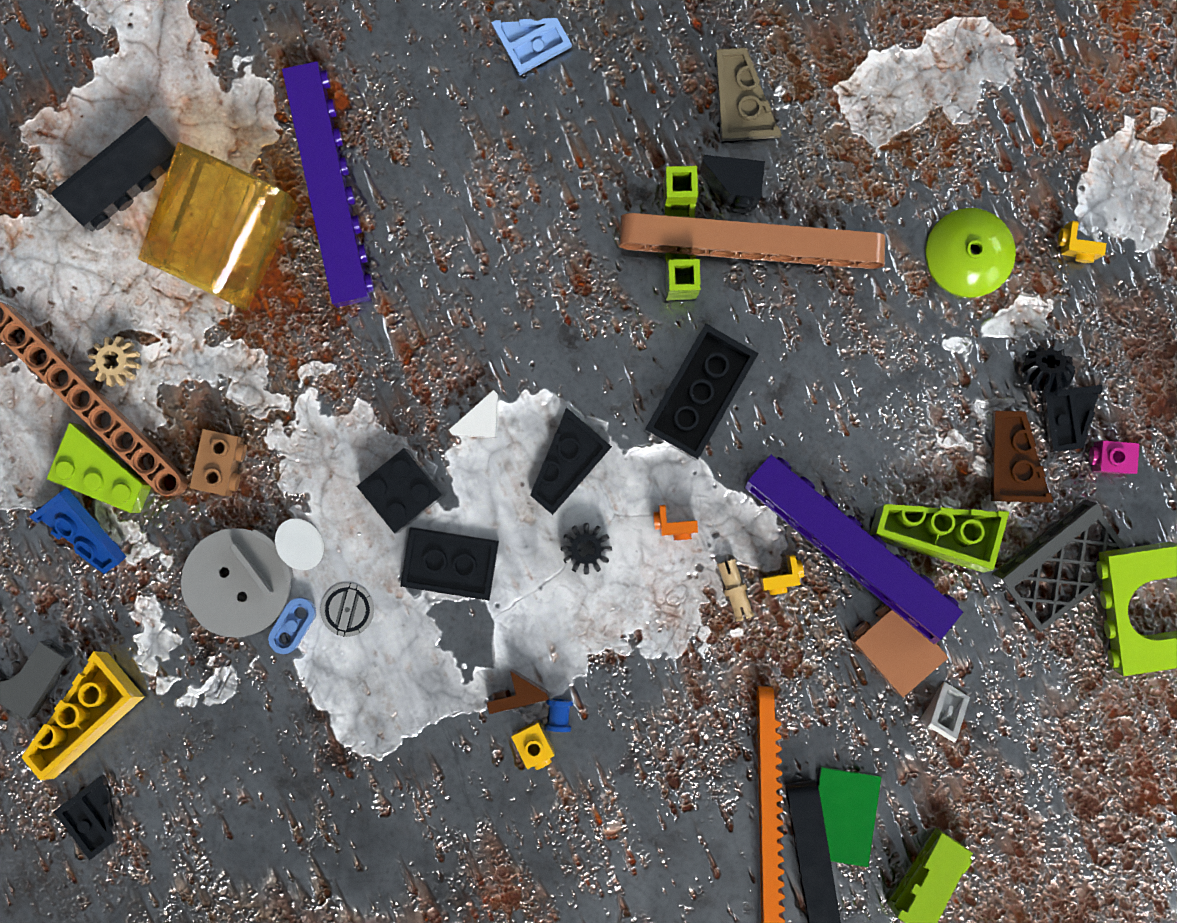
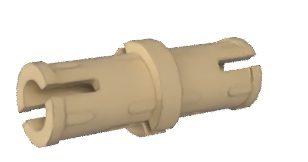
M734 558L727 560L731 573H728L725 561L718 563L717 567L726 588L724 590L725 597H729L735 621L738 622L744 620L741 607H743L746 619L753 617L754 613L745 592L747 590L746 583H742L736 559Z

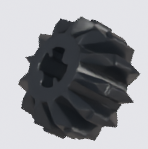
M1039 345L1035 351H1029L1025 362L1022 364L1021 375L1024 376V384L1031 385L1032 392L1042 391L1044 396L1048 392L1057 396L1061 390L1066 391L1075 374L1072 357L1064 356V349L1056 351L1052 345L1048 349Z
M584 523V534H580L578 527L573 526L572 530L577 537L574 539L570 535H564L563 538L571 542L572 546H561V551L572 552V555L563 559L565 563H569L573 559L576 560L572 571L576 572L580 563L584 564L583 572L585 575H588L589 564L591 563L597 572L601 570L600 565L596 561L598 558L604 563L609 562V558L601 555V551L610 552L612 551V546H601L602 542L609 539L608 534L603 535L599 539L596 537L601 527L596 526L593 534H588L589 523ZM589 540L594 543L592 548H595V552L593 555L587 554L583 557L579 554L581 549H578V544L580 542L585 544Z

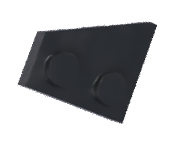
M1102 384L1067 389L1066 391L1061 390L1057 396L1051 392H1048L1045 396L1041 393L1050 453L1084 448L1088 436L1087 429L1092 423L1095 414L1094 408L1098 395L1103 390Z
M104 775L97 778L54 811V814L89 861L117 840L108 784Z

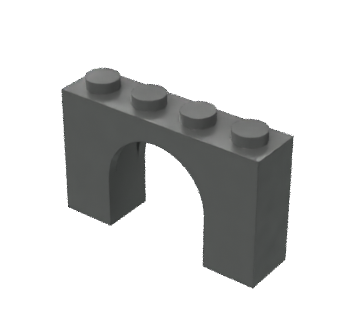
M51 640L40 641L24 667L16 676L11 679L0 678V704L7 708L6 712L11 717L17 720H27L36 717L74 655Z

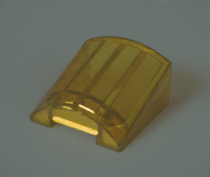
M178 141L138 260L247 311L298 207V203L289 194L267 182Z

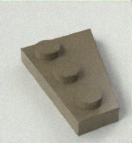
M747 48L716 49L721 141L781 138V131L779 126L776 125L771 112L772 109L765 98Z

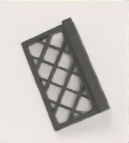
M1083 500L992 574L998 583L1004 586L1035 629L1040 633L1103 583L1097 574V569L1095 577L1091 581H1081L1083 564L1096 566L1097 561L1084 560L1086 543L1100 545L1099 552L1106 551V546H1116L1117 549L1127 548L1102 515L1104 511L1096 502ZM1097 521L1102 527L1101 539H1087L1088 528ZM1070 542H1079L1077 559L1063 558L1065 546ZM1046 561H1056L1054 578L1040 577L1041 566ZM1063 562L1076 564L1074 580L1060 579ZM1023 580H1033L1030 597L1020 596L1014 587ZM1039 581L1053 582L1051 599L1037 598ZM1060 583L1073 584L1072 596L1067 600H1057ZM1024 601H1030L1029 607ZM1036 602L1050 603L1049 614L1039 621L1035 616Z

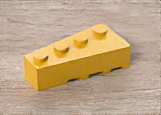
M93 651L87 660L89 662L84 670L78 673L72 682L73 686L64 699H61L54 708L55 712L47 724L41 727L21 758L40 781L55 779L145 697L108 652Z

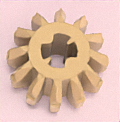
M107 336L104 337V346L99 343L94 344V348L98 353L97 355L89 354L88 358L96 361L95 364L89 367V370L98 372L95 378L97 381L102 382L105 380L107 386L113 387L116 382L119 386H125L126 377L131 380L136 379V375L132 370L133 368H142L141 364L134 362L141 354L138 351H132L135 345L133 342L128 341L124 343V338L121 336H116L113 341ZM113 356L117 357L116 361L119 363L117 367L113 366L114 362L111 360Z

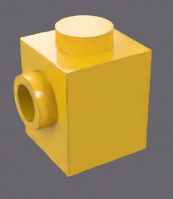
M540 720L512 733L511 738L527 769L534 766L536 770H539L552 763L551 757L555 756V750Z

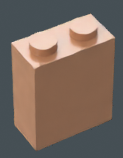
M883 604L876 610L875 613L878 615L870 623L864 621L853 631L855 636L850 641L899 696L905 697L949 657L937 643L933 644L891 608Z

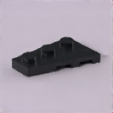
M567 407L530 494L532 498L552 515L612 448L610 444Z

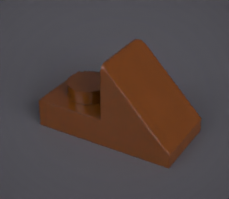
M511 669L510 673L515 693L510 694L509 689L492 693L493 698L488 699L486 703L489 714L549 700V693L545 688L516 670Z

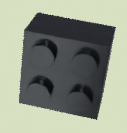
M406 448L400 450L356 486L394 534L400 533L445 496Z

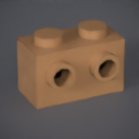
M202 429L190 488L223 496H232V492L237 491L240 482V474L237 473L239 461L243 462L246 455L247 445L243 444L244 438Z

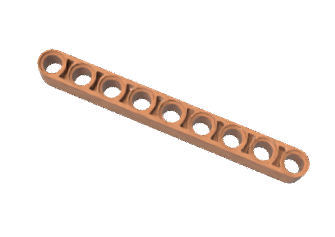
M640 213L621 215L619 246L626 250L877 269L885 266V235L876 232Z
M0 302V309L4 312L3 319L0 321V340L157 493L164 496H178L186 490L188 483L184 473L15 308ZM23 329L25 331V339L18 344L16 334ZM45 350L47 354L46 361L39 365L37 355L40 351ZM66 370L68 381L61 386L58 377L61 372ZM87 391L90 401L86 406L82 407L79 399L81 394ZM109 412L111 423L108 427L104 428L101 424V417L104 413ZM130 433L133 437V443L131 447L126 449L122 445V438L125 434ZM152 454L155 460L154 466L147 470L144 467L143 460L146 455ZM170 474L176 479V486L171 491L165 487V479Z

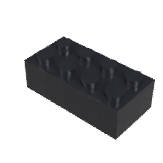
M705 323L644 431L695 461L698 460L759 353Z

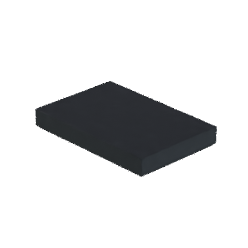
M410 527L400 587L489 601L499 541Z

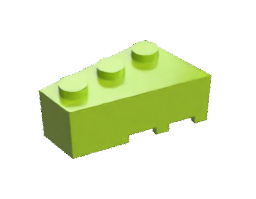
M69 422L46 479L129 513H141L151 486L128 464L114 455L107 446L93 437L81 424Z
M935 828L888 900V906L897 918L905 923H938L962 874L969 869L973 853L952 837Z

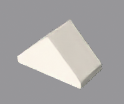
M493 390L449 429L450 433L454 436L497 438L500 396Z
M943 682L919 721L952 742H955L958 739L970 697L948 683Z

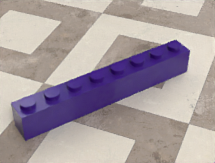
M317 61L282 69L332 304L338 308L372 300L370 292L375 291L371 273L366 274L364 263L368 262V255L365 245H360L358 234L362 233L360 219L358 215L354 216L351 205L356 204V199L352 186L347 187L345 175H350L346 157L341 158L339 146H343V139L340 128L334 127L333 117H337L334 100L328 99L326 88H331L327 69L322 70Z
M771 454L748 480L745 489L933 644L939 642L962 615L963 611L958 608L959 603L950 595H943L934 588L935 584L930 578L924 574L918 575L910 568L911 564L903 556L892 554L886 549L887 545L881 538L874 534L870 536L862 529L863 525L858 519L842 513L838 509L839 505L832 498L826 495L823 497L815 491V486L809 479L804 476L798 477L791 471L792 467L787 461L781 457L776 459Z

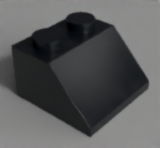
M703 155L699 174L725 206H731L733 211L746 213L750 212V209H755L761 199L765 161Z

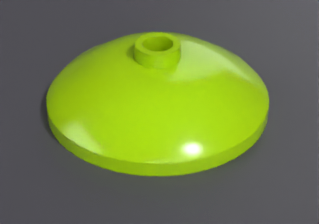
M963 208L944 216L932 228L925 246L926 265L934 281L945 291L965 298L981 297L999 288L1011 274L1016 257L1014 239L1006 224L991 212L978 208ZM971 245L979 247L980 252L978 255L971 252Z

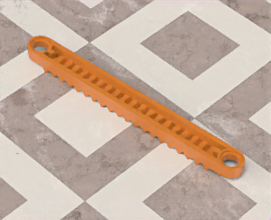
M757 686L761 923H785L782 914L785 911L782 903L785 895L781 889L784 886V881L781 877L784 874V869L780 864L784 862V857L780 852L784 849V846L780 840L783 837V832L779 827L783 825V820L778 815L783 812V808L780 803H777L783 800V796L777 791L782 788L781 781L777 779V777L782 775V771L777 767V765L782 763V759L776 754L782 751V747L779 743L775 742L781 739V734L775 730L781 726V722L775 718L773 686Z

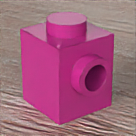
M1094 442V447L1090 448L1089 464L1092 465V472L1127 475L1137 474L1139 443Z

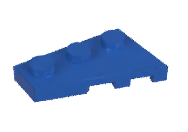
M67 487L29 516L36 523L43 521L51 527L50 534L58 540L64 537L73 544L75 553L103 574L127 557L120 550L118 544L108 536L98 521L88 513L78 498Z

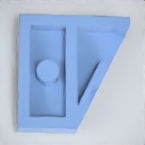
M543 18L539 21L519 19V22H501V20L491 22L519 76L572 47L558 18Z

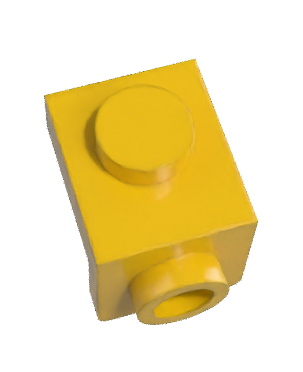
M1071 221L1067 223L1064 228H1061L1058 236V246H1061L1060 255L1076 257L1075 261L1081 263H1094V260L1105 255L1107 243L1077 239L1079 222Z
M786 555L789 573L759 577L761 589L764 591L769 590L770 595L787 593V587L800 585L799 578L804 577V570L801 559L796 560V555Z

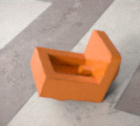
M658 505L659 511L653 512L654 529L660 530L661 536L673 535L674 540L692 539L691 533H698L697 520L667 523L665 505Z

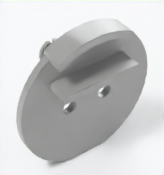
M232 528L207 536L192 549L182 570L181 591L184 603L202 627L220 636L245 637L264 630L280 616L287 604L291 589V579H293L294 575L292 567L288 566L278 555L274 538L258 529L252 531ZM223 567L229 570V575L225 578L220 574V570ZM240 592L247 594L246 601L242 602L238 599Z

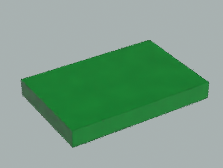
M820 766L818 788L831 862L863 867L869 866L882 778L880 775Z

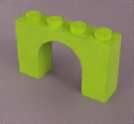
M667 166L663 179L664 216L695 218V207L698 198L697 166ZM665 253L666 300H696L701 290L700 259H696V255Z
M1170 541L1099 552L1100 561H1097L1096 569L1099 578L1103 582L1104 591L1100 592V600L1107 614V621H1104V631L1106 637L1110 639L1111 650L1108 651L1110 667L1122 676L1177 668V631L1151 635L1139 634L1132 627L1128 616L1130 599L1140 586L1153 580L1177 577V544Z

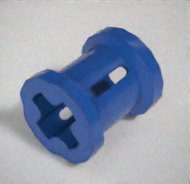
M549 698V700H546V704L549 705L548 723L545 724L544 730L571 732L569 711L570 707L573 706V700Z

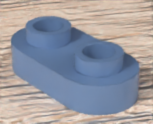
M299 597L291 600L286 605L268 637L269 645L273 651L279 654H288L298 648L316 617V607L311 600ZM299 607H303L306 610L304 618L297 616L296 611ZM283 633H288L291 637L288 644L281 641Z

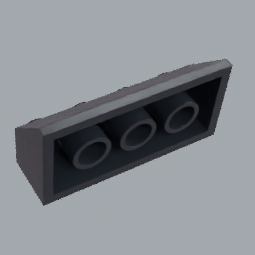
M145 116L52 191L51 194L83 227L92 232L95 229L100 230L110 222V217L118 210L124 211L134 202L133 198L139 193L152 189L157 183L156 180L161 175L174 171L180 165V160L184 158V155L166 133L148 116Z

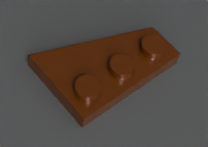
M992 411L991 501L1054 503L1052 494L1049 492L1046 484L1043 466L1040 465L1035 449L1036 443L1025 411Z

